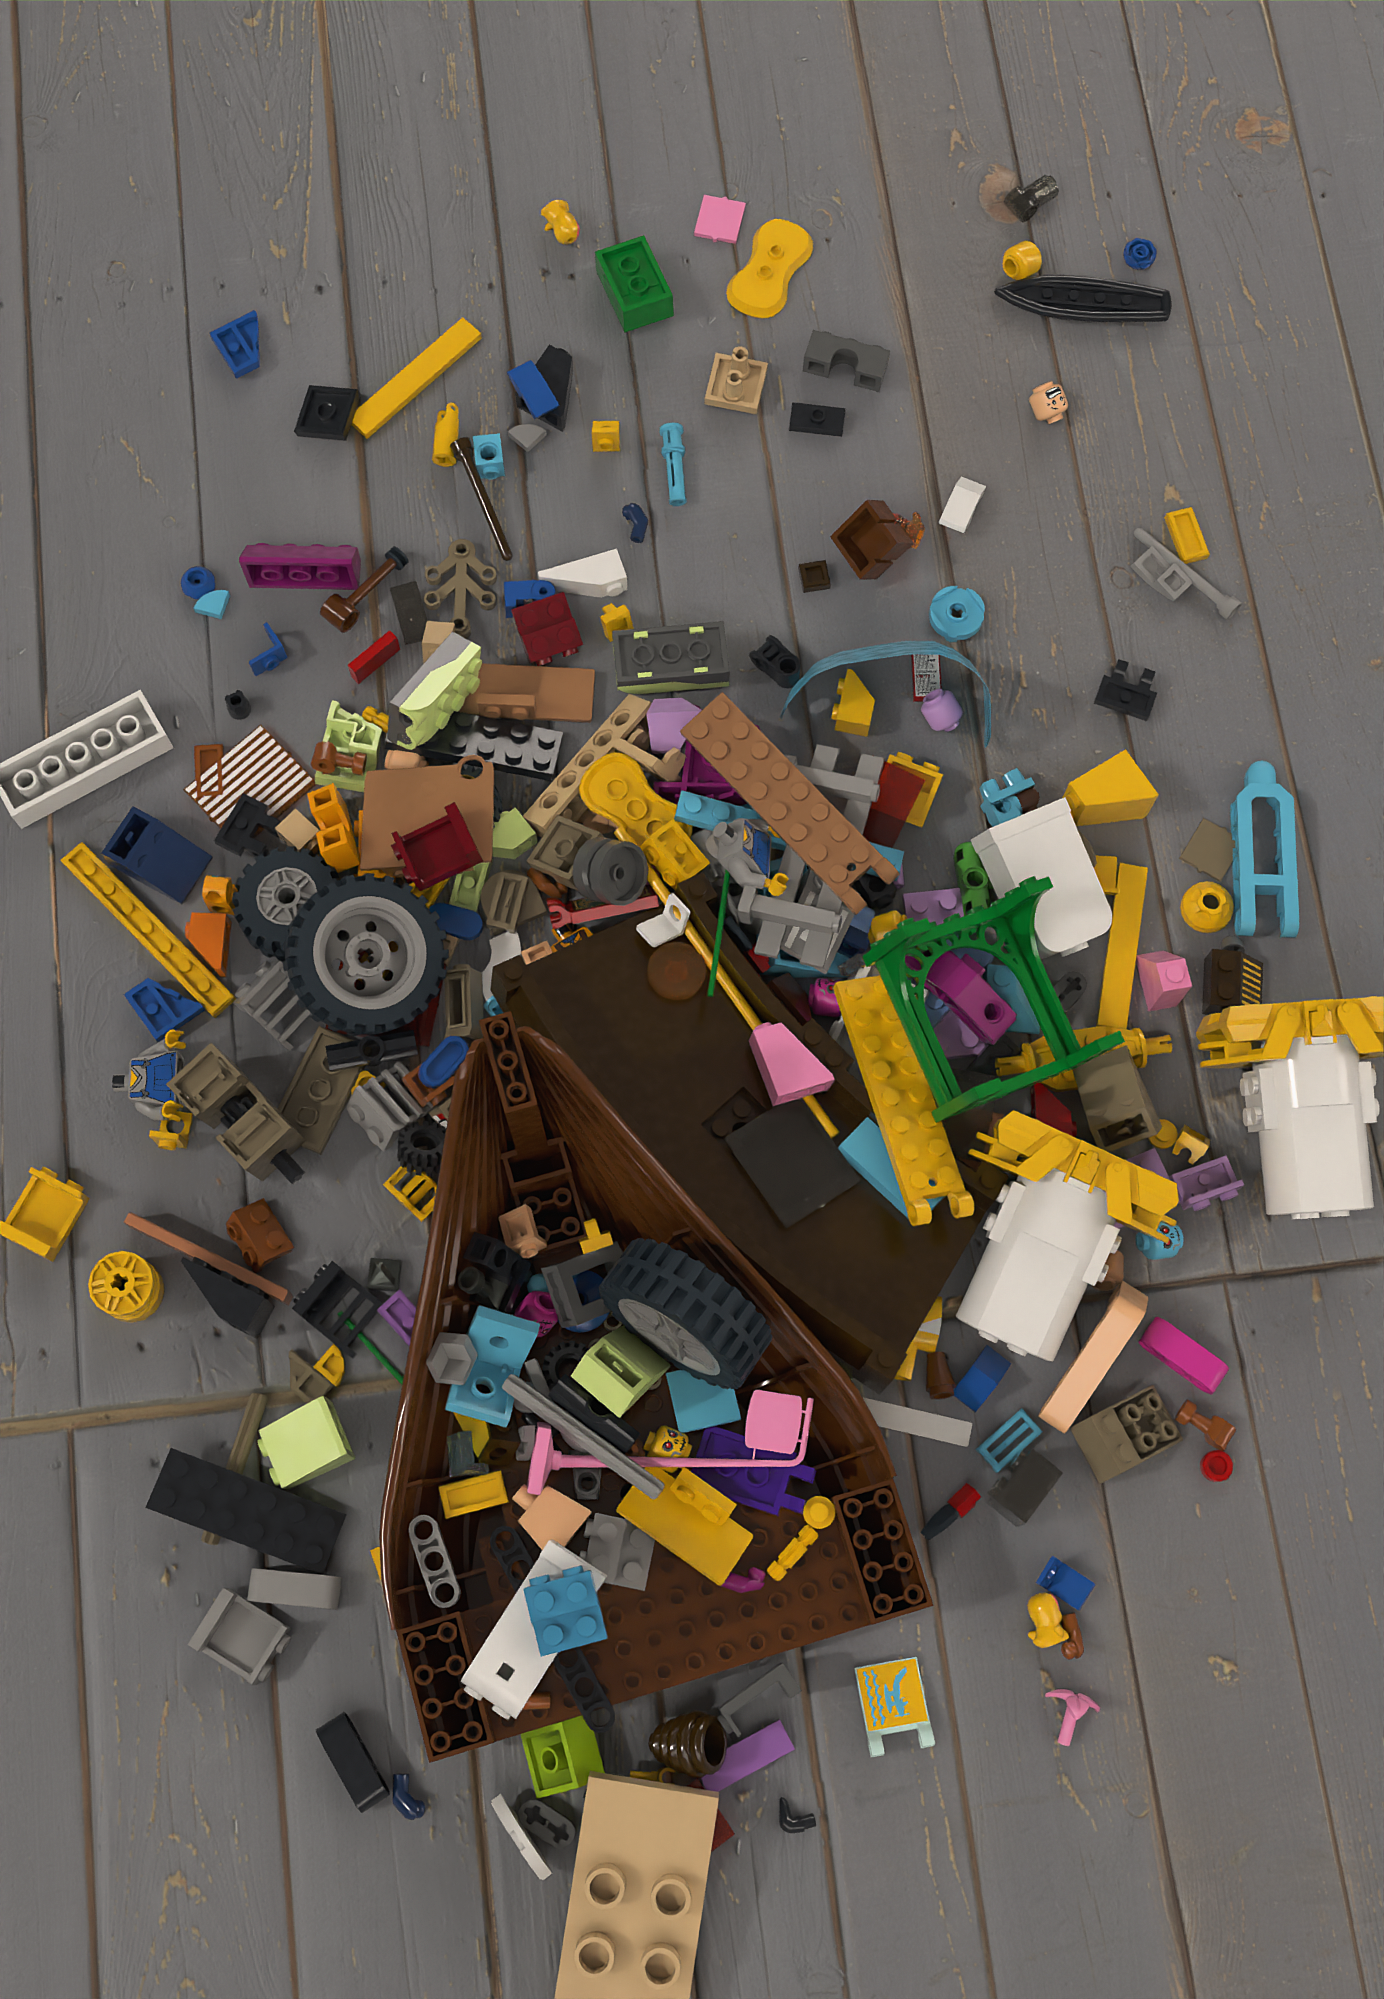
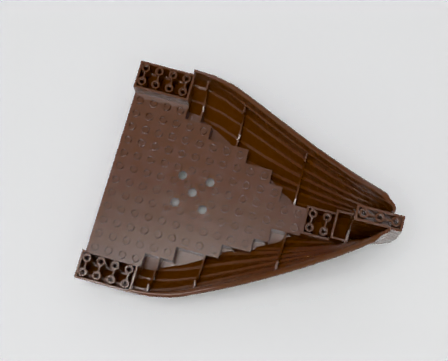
M511 1011L479 1020L484 1038L476 1039L471 1043L465 1060L459 1066L454 1078L422 1280L395 1421L381 1507L379 1529L381 1583L391 1630L397 1632L429 1763L582 1715L554 1662L551 1663L534 1692H550V1708L522 1710L516 1719L511 1716L507 1720L492 1710L493 1703L484 1697L481 1701L472 1697L464 1691L466 1685L461 1682L467 1669L516 1594L491 1548L490 1537L493 1531L501 1526H509L515 1529L534 1563H536L542 1552L541 1548L518 1522L526 1510L512 1500L523 1484L527 1486L532 1455L528 1461H517L515 1452L507 1466L479 1463L454 1413L445 1410L451 1384L436 1383L426 1361L440 1332L466 1334L478 1306H483L475 1300L477 1293L468 1294L458 1286V1277L462 1270L467 1267L477 1268L484 1276L487 1272L477 1264L463 1258L474 1232L499 1239L505 1244L499 1216L524 1204L531 1208L538 1235L546 1240L547 1247L538 1251L535 1256L523 1258L532 1263L530 1270L533 1275L543 1274L541 1268L583 1254L579 1239L587 1237L583 1222L595 1218L599 1231L609 1230L612 1241H618L619 1247L623 1252L630 1242L637 1238H643L644 1240L648 1238L653 1239L658 1244L661 1242L666 1243L676 1251L681 1250L687 1253L691 1259L704 1263L706 1268L715 1274L721 1275L725 1278V1282L732 1287L735 1286L746 1300L751 1301L756 1306V1312L762 1314L766 1319L765 1324L770 1326L772 1341L741 1387L734 1389L741 1420L715 1427L745 1436L748 1408L752 1394L756 1389L800 1396L802 1399V1410H806L807 1399L813 1398L806 1454L800 1464L814 1468L817 1472L813 1484L791 1476L786 1494L804 1499L806 1502L812 1497L823 1496L828 1498L835 1508L833 1522L826 1528H813L818 1533V1538L812 1545L809 1544L806 1547L808 1550L794 1566L786 1570L787 1574L780 1581H776L768 1574L767 1568L774 1560L778 1561L780 1553L794 1538L797 1539L799 1537L798 1533L805 1525L809 1524L805 1521L803 1514L783 1507L780 1509L779 1516L734 1502L737 1505L729 1518L752 1533L753 1539L731 1573L748 1577V1571L751 1567L764 1570L766 1576L763 1582L765 1584L760 1590L739 1593L718 1586L656 1540L654 1542L645 1591L603 1582L597 1591L608 1638L582 1645L580 1648L611 1705L934 1606L893 1479L897 1476L882 1432L858 1388L810 1329L696 1204L563 1048L556 1042L542 1037L539 1032L530 1027L522 1026L516 1028ZM604 1263L588 1269V1271L598 1274L603 1279L607 1276ZM527 1284L522 1286L517 1297L520 1302L528 1294ZM578 1294L582 1304L584 1302V1296L582 1294ZM610 1317L607 1319V1324L615 1327L619 1324V1321L615 1317ZM557 1321L546 1335L536 1337L524 1363L535 1358L542 1371L546 1355L549 1354L550 1349L557 1347L559 1343L575 1341V1343L580 1344L581 1342L588 1348L592 1340L601 1339L610 1332L605 1329L603 1324L589 1332H573L566 1328H561ZM574 1359L563 1361L558 1368L560 1378L566 1374L576 1382L571 1375L579 1362ZM669 1362L670 1368L661 1376L660 1386L654 1390L648 1389L620 1417L641 1434L639 1439L642 1441L643 1447L650 1431L656 1433L659 1427L663 1425L679 1431L666 1373L680 1370L672 1362ZM523 1364L519 1378L525 1382H530ZM483 1384L476 1385L479 1392L484 1394L491 1393L487 1386ZM554 1401V1403L557 1406L566 1411L562 1406H560L557 1402ZM513 1405L512 1410L515 1412L518 1428L527 1426L521 1419L523 1413L518 1411ZM802 1413L798 1439L802 1438L804 1413ZM535 1414V1416L538 1418L540 1422L547 1423L544 1419ZM705 1428L685 1433L689 1439L688 1444L692 1445L688 1458H696ZM561 1433L553 1438L565 1455H568V1450H575L565 1442ZM797 1442L794 1452L798 1455L800 1452L801 1442ZM497 1448L492 1450L489 1455L492 1457H500L507 1452V1450L504 1448ZM630 1449L627 1454L631 1455L632 1450ZM602 1467L598 1500H575L573 1468H560L558 1471H550L543 1489L548 1485L588 1508L592 1512L589 1516L590 1519H594L595 1513L625 1519L616 1512V1509L623 1500L620 1494L621 1489L624 1485L629 1484V1482L609 1467ZM685 1467L689 1471L692 1470V1467ZM678 1468L673 1473L665 1472L676 1479L682 1469ZM501 1470L509 1503L449 1519L445 1518L439 1492L440 1486ZM586 1479L581 1481L583 1489L589 1490L593 1487V1481ZM420 1515L430 1516L437 1521L460 1586V1599L457 1604L449 1608L438 1607L432 1602L409 1536L408 1529L411 1521ZM587 1520L565 1546V1548L577 1556H580L581 1550L587 1552L589 1538H584ZM421 1522L416 1527V1535L419 1539L425 1540L432 1535L433 1526L430 1522ZM504 1531L498 1535L496 1539L498 1548L503 1551L512 1548L514 1537L510 1532ZM439 1552L431 1553L426 1560L428 1569L431 1571L439 1570L443 1566V1556ZM524 1560L516 1561L512 1566V1574L519 1580L525 1579L530 1572V1566ZM449 1583L440 1585L437 1589L438 1599L443 1603L449 1602L454 1597L452 1585ZM572 1648L560 1651V1663L566 1667L573 1666L578 1660L577 1652ZM587 1677L579 1678L575 1683V1690L581 1696L590 1695L594 1689L593 1682ZM597 1707L593 1711L602 1709L604 1707Z

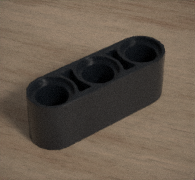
M345 1712L316 1729L323 1748L355 1806L361 1813L390 1795L387 1784L351 1719Z

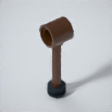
M393 546L385 554L387 560L347 599L342 598L339 594L330 596L322 605L320 615L340 632L345 633L355 625L360 615L355 606L394 568L401 570L409 563L408 558L399 548Z

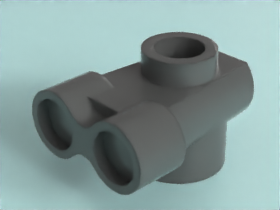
M568 1450V1455H591L589 1452ZM602 1467L573 1468L575 1500L599 1499ZM587 1477L591 1478L594 1483L593 1487L589 1490H585L581 1486V1481Z

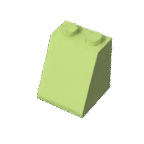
M325 1396L316 1398L259 1430L262 1438L257 1440L259 1448L264 1457L269 1456L273 1465L269 1469L271 1478L275 1486L281 1485V1488L285 1490L296 1487L356 1459L334 1405Z

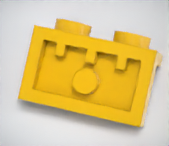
M671 819L650 835L640 846L647 861L656 867L661 873L663 880L669 886H672L675 891L678 883L696 876L710 864L709 860L674 819Z

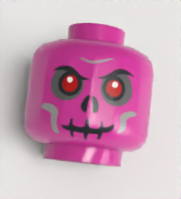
M818 978L815 984H810L808 1001L809 1007H812V1012L815 1015L835 1018L841 1015L833 990L835 982L841 980Z
M532 1291L528 1293L514 1312L516 1317L540 1324L537 1337L546 1335L558 1321L556 1310L548 1292Z

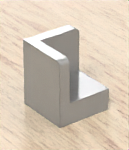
M440 1332L426 1364L436 1383L464 1385L478 1354L469 1335Z

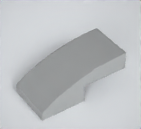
M1153 546L1148 548L1130 565L1145 582L1171 601L1176 600L1193 583L1175 562L1170 566Z

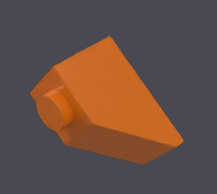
M191 912L190 922H186L185 926L186 939L189 940L194 949L220 977H227L232 922L226 913Z

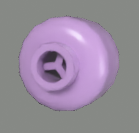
M936 689L924 697L921 712L933 730L949 732L959 725V719L962 717L963 710L951 691Z

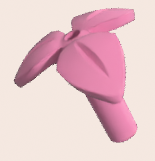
M1057 1689L1045 1694V1697H1058L1066 1701L1067 1708L1057 1742L1070 1746L1076 1721L1087 1712L1089 1707L1093 1708L1097 1713L1100 1707L1090 1697L1082 1693L1074 1694L1073 1691L1067 1689Z

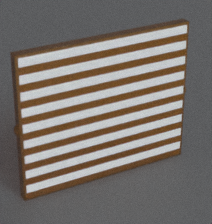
M260 724L221 757L223 795L197 797L196 779L183 790L206 813L209 820L221 829L243 793L268 805L269 811L267 815L277 819L317 784H315V780L292 757L291 752L286 751ZM217 761L201 774V792L218 791ZM259 826L252 838L254 839L264 829Z

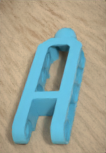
M1263 760L1256 761L1251 764L1245 773L1244 789L1230 805L1232 840H1235V848H1232L1235 934L1237 936H1253L1256 926L1255 894L1276 895L1277 917H1280V938H1296L1299 930V901L1294 797L1280 784H1276V772L1269 762ZM1255 797L1266 798V802L1272 807V810H1275L1276 828L1273 831V837H1276L1277 855L1274 857V863H1277L1278 875L1254 874L1251 801Z

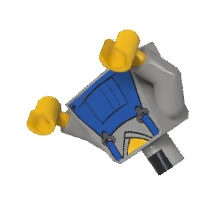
M738 818L729 824L726 822L717 824L713 830V835L719 840L718 860L731 874L735 882L740 884L743 889L744 886L756 887L762 890L763 887H767L773 896L783 894L787 888L785 884L789 880L788 876L783 873H776L772 880L769 879L771 835L768 834V831H771L775 837L780 838L777 833L763 819Z
M169 1030L165 1035V1039L141 1052L137 1058L130 1060L129 1074L113 1075V1091L128 1092V1100L136 1107V1110L153 1121L171 1119L179 1122L181 1120V1117L175 1115L176 1111L182 1112L184 1105H182V1101L166 1083L184 1067V1058L178 1051H174L176 1048L184 1049L186 1047L185 1042L178 1041L179 1037L184 1035L183 1031Z

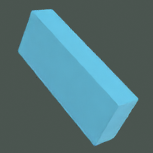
M867 1117L839 1145L836 1152L908 1218L907 1209L880 1128ZM928 1181L931 1186H935L934 1181ZM945 1196L926 1199L931 1211Z

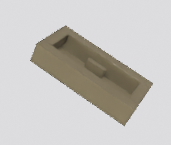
M500 871L486 922L487 928H498L499 931L504 932V930H507L509 933L515 934L529 882L528 877ZM505 880H510L500 922L495 921ZM519 882L521 884L519 887L511 922L509 924L506 923L510 910L516 883Z

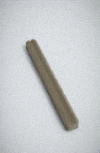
M252 1393L250 1395L226 1469L243 1474L268 1401V1397L259 1393ZM204 1530L201 1541L215 1546L219 1544L221 1536Z

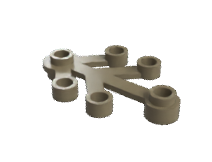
M458 539L449 546V556L438 566H430L425 570V578L428 584L437 585L441 582L442 576L454 566H456V574L437 591L427 592L424 595V603L427 609L436 610L440 607L441 602L455 591L454 618L449 623H455V625L464 624L460 629L455 628V633L467 639L471 634V626L469 620L465 618L466 590L480 602L482 609L492 610L496 606L495 595L490 591H484L467 575V565L480 575L481 582L484 585H493L497 581V574L493 567L485 566L475 557L476 550L472 542L466 539ZM460 549H466V552L462 554L458 553L457 551ZM431 573L438 574L436 578L429 577ZM487 573L493 574L489 579L484 577ZM430 598L437 599L435 603L428 602ZM486 598L492 599V602L486 604L483 602V600Z

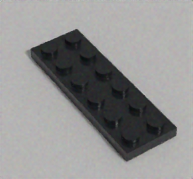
M454 711L447 725L443 729L439 728L432 738L424 744L410 750L387 740L386 736L385 749L412 752L420 756L458 763L468 755H477L482 757L485 762H492L495 771L553 781L563 732ZM470 760L465 763V765L483 768L482 763L477 760Z
M170 1448L145 1507L321 1575L324 1573L347 1515L173 1448Z

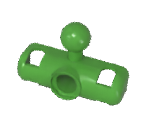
M961 843L954 851L953 860L958 888H960L963 912L964 916H966L965 906L969 902H971L972 908L983 905L984 909L989 908L990 897L988 890L994 888L972 843ZM963 852L964 859L957 862V853ZM974 880L980 886H971L967 881Z

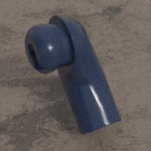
M630 503L623 507L622 514L623 517L631 520L634 524L630 536L631 541L642 543L648 526V518L638 504Z
M393 1774V1805L406 1819L414 1820L415 1818H421L425 1813V1804L422 1800H415L409 1794V1774Z

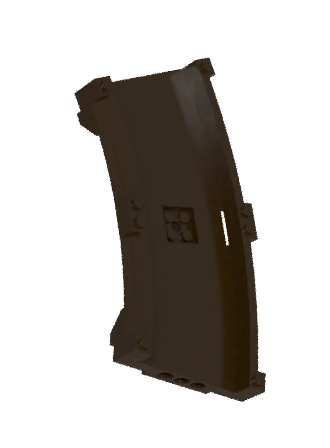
M704 872L678 883L675 895L690 910L688 919L712 953H714L719 917L714 907L718 895ZM663 903L659 907L651 908L527 965L522 957L517 955L493 966L490 990L503 1013L511 1011L515 1027H530L539 1032L542 1037L556 1042L563 1048L696 1204L810 1329L844 1369L849 1378H855L880 1395L896 1376L908 1355L906 1354L908 1347L983 1216L996 1201L1009 1176L984 1160L975 1170L953 1155L965 1190L973 1198V1215L955 1218L951 1213L948 1197L945 1196L931 1211L932 1219L929 1224L912 1226L909 1219L836 1152L839 1145L867 1117L879 1127L866 1087L849 1072L855 1060L813 1018L804 1026L799 1022L756 971L724 924L718 961L762 1023L770 1022L772 1025L782 1023L833 1074L835 1080L830 1089L824 1095L819 1092L813 1094V1096L839 1131V1134L834 1138H828L801 1098L776 1106L772 1105L749 1044L753 1030L717 979L715 981L713 997L707 996L711 970L685 933L659 946L652 947L636 930L638 924L663 914L665 908ZM678 947L687 949L696 955L702 964L704 972L702 984L694 994L687 998L673 999L665 997L656 991L650 982L648 974L650 962L657 953L666 948ZM741 1130L746 1134L747 1138L739 1139L734 1136L732 1131Z

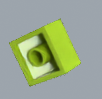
M582 1715L520 1734L537 1799L586 1786L590 1771L605 1773L595 1733L589 1728Z

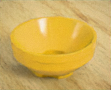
M1205 881L1194 884L1185 892L1181 900L1180 910L1184 921L1191 928L1202 933H1213L1223 929L1231 920L1234 903L1230 893L1223 886ZM1206 895L1216 897L1219 902L1218 908L1209 909L1205 907L1203 897Z

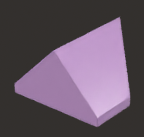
M683 698L654 699L647 711L651 752L653 754L667 753L673 747L681 752V747L686 739L681 735L680 730L702 710Z

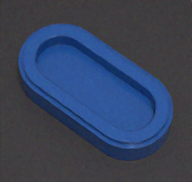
M436 903L429 908L431 913L434 911L438 913L440 919L436 921L440 931L445 929L448 935L463 940H474L483 931L482 919L475 911L446 903Z
M459 1036L445 1038L421 1064L418 1071L420 1081L429 1088H438L444 1084L465 1060L466 1053L469 1050L466 1041Z

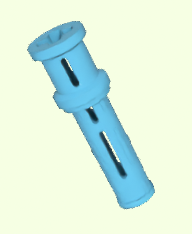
M666 423L659 429V433L663 437L661 454L666 459L669 504L672 506H682L687 502L682 458L686 452L685 447L682 445L681 437L684 429L679 423Z

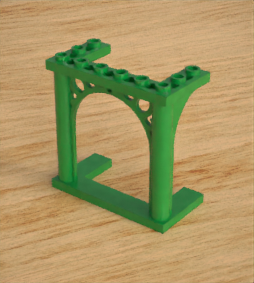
M1035 876L1027 878L1019 883L1020 887L1004 894L1005 897L990 904L991 907L984 909L983 905L977 906L967 911L966 916L961 917L957 913L943 920L944 923L939 925L935 921L929 923L927 918L916 922L914 918L906 919L898 923L896 929L885 933L883 939L870 945L871 950L862 956L866 967L876 966L939 1108L931 1112L936 1123L1075 1069L1125 1042L1121 1032L1118 1031L1099 1038L1081 1048L1038 953L1034 930L1035 913L1039 900L1043 894L1053 888L1049 876L1039 880ZM987 927H992L996 932V942L993 945L988 944L985 940L984 934ZM976 932L977 940H971L969 936ZM946 940H950L951 946L946 943ZM1003 944H1005L1003 948H1005L1008 953L1002 952L1000 947ZM973 948L985 951L1001 960L1020 982L1055 1061L1002 1082L1000 1078H996L973 1087L962 1094L929 1021L924 1004L926 976L936 959L950 950ZM929 950L930 956L925 957L921 952ZM905 956H912L917 959L921 965V970L915 971L910 969L905 964ZM911 979L916 980L915 987L912 986Z

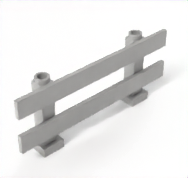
M817 744L810 767L798 765L796 756L785 754V757L825 798L826 795L848 799L843 816L863 835L872 801L877 802L879 797L880 785H878V780L884 758L861 754L854 777L834 772L840 752L838 748ZM786 845L778 873H783L789 878L785 884L787 886L786 890L779 896L771 894V897L759 895L756 887L744 886L737 909L739 920L742 923L752 924L754 917L764 919L754 953L778 959L787 925L808 929L809 933L800 964L824 969L833 934L839 933L841 928L842 916L839 914L843 902L823 882L816 907L794 903L806 864ZM849 864L847 869L852 871L854 864Z

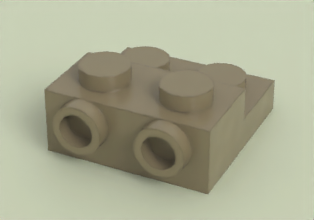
M557 815L526 862L532 868L552 876L558 883L577 890L574 885L572 871L578 850L586 841L595 837L604 838V836L596 830Z

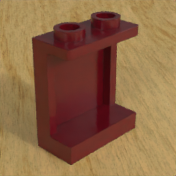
M455 802L444 807L448 815L404 836H400L397 831L391 833L395 841L394 844H391L393 852L398 861L403 859L406 867L401 868L408 884L414 882L419 891L425 890L483 862Z

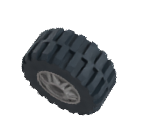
M286 846V851L281 852L277 847L270 849L271 854L266 857L262 853L255 857L256 863L253 866L247 864L242 870L245 874L244 878H237L235 887L238 892H234L232 902L235 906L233 909L234 916L250 944L255 949H260L263 955L269 958L275 955L277 960L282 962L286 961L283 944L288 937L289 932L287 929L290 922L297 915L296 912L312 895L332 881L341 880L336 869L327 865L322 855L317 854L314 856L313 851L307 848H302L301 852H298L296 846ZM343 931L338 932V938L341 936Z

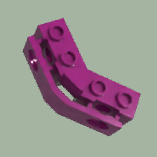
M929 950L921 952L925 957L930 956ZM952 951L942 954L929 969L924 988L939 998L982 1042L994 1045L1016 1021L1015 1017L1017 1014L1005 1000L998 996L991 985L981 978L986 970L967 953L961 959ZM905 956V964L910 969L915 971L921 970V965L917 959L912 956Z

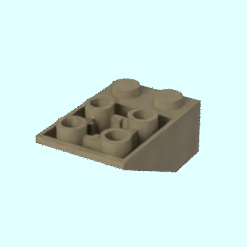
M1127 1045L1102 1054L1072 1069L1087 1121L1098 1148L1111 1152L1157 1135L1161 1130V1122Z
M1154 1385L1070 1427L1099 1484L1183 1441Z

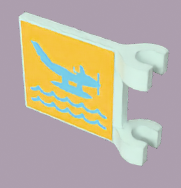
M917 1657L854 1668L870 1757L885 1754L881 1736L917 1729L920 1748L935 1745Z

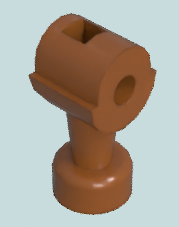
M329 741L318 742L315 746L311 766L316 771L323 772V774L334 772L335 767L352 768L353 774L363 776L367 754L356 752L354 757L338 753L336 747Z
M1186 1399L1174 1420L1182 1425H1187L1190 1422L1204 1433L1205 1440L1209 1445L1218 1450L1225 1451L1237 1429L1218 1416L1213 1415L1209 1419L1196 1412L1197 1405Z

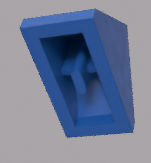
M986 1345L959 1381L956 1388H954L953 1396L976 1412L999 1384L1012 1363Z

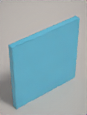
M685 1370L666 1373L679 1432L686 1433L741 1420L734 1389H722L718 1384L716 1386L710 1385L703 1379L698 1380L692 1377Z

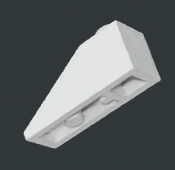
M617 549L538 572V579L551 582L556 592L602 598L605 596H617L627 590V576Z

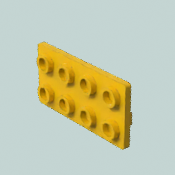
M645 1467L646 1471L664 1483L663 1491L654 1500L633 1485L618 1505L616 1512L714 1583L721 1586L753 1539L752 1533L729 1518L737 1504L685 1467L676 1479L658 1467Z

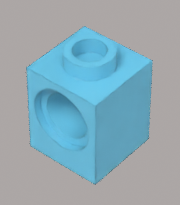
M500 433L473 436L476 468L480 478L491 480L505 476ZM487 457H493L492 460H485Z

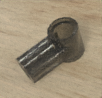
M1044 175L1025 188L1018 186L1008 193L1004 204L1021 223L1026 222L1036 213L1040 206L1058 196L1059 189L1056 180L1051 175Z

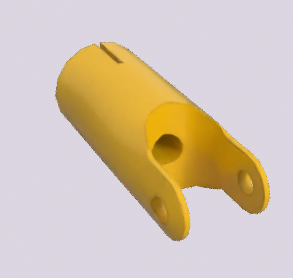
M452 402L447 404L446 411L441 410L438 412L434 429L432 461L443 467L453 466L457 461V458L454 457L451 451L450 444L458 439L459 409Z

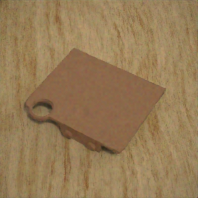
M468 755L462 758L456 765L367 771L364 783L360 870H382L388 876L404 878L405 876L401 868L406 867L403 859L398 861L393 852L391 844H394L395 841L391 833L397 831L400 836H404L448 815L444 807L453 802L456 803L483 859L481 863L492 862L495 779L493 763L485 762L482 757L477 755ZM477 760L482 763L483 770L477 778L466 779L461 775V768L467 761ZM471 867L464 871H474V868Z

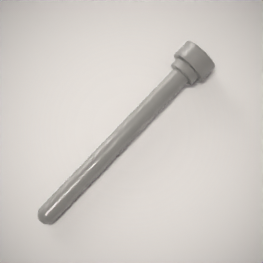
M1136 528L1134 530V536L1148 548L1153 546L1170 566L1175 562L1192 580V584L1217 604L1216 608L1219 609V614L1226 620H1229L1239 610L1242 602L1236 597L1224 596L1144 529Z

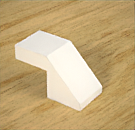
M961 476L952 491L939 524L964 533L971 522L976 506L982 498L986 486Z

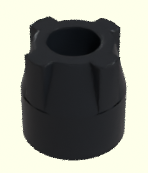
M237 690L236 693L225 696L227 710L232 718L242 720L249 716L251 706L242 691Z

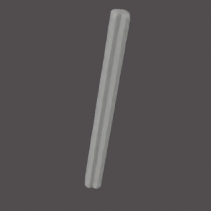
M510 1374L506 1378L502 1389L651 1499L655 1500L661 1494L665 1486L662 1481L515 1374Z

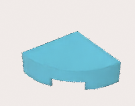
M226 590L209 592L196 602L193 609L195 613L222 619L230 593Z

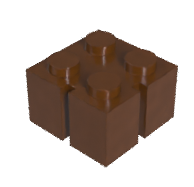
M866 500L830 536L860 580L878 579L893 564L891 560H897L914 544L901 524H894L897 519L883 500Z

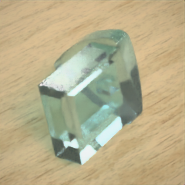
M461 1431L447 1437L450 1477L489 1474L488 1464L474 1463L471 1431Z

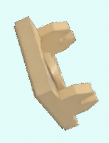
M641 729L636 730L627 741L617 737L613 744L614 748L620 753L635 759L643 771L664 782H682V778L678 774L684 766L686 755L681 753L679 749L673 747L660 760L646 752L650 744V737L645 731Z

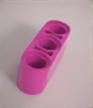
M1160 1317L1153 1319L1138 1341L1146 1351L1194 1386L1210 1395L1214 1393L1229 1371V1367L1222 1360Z

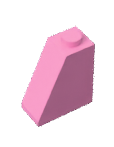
M1164 950L1136 955V965L1148 1011L1176 1007L1192 987L1185 958Z
M770 1022L758 1025L753 1030L749 1044L773 1106L830 1089L835 1080L833 1074L782 1023L772 1025Z

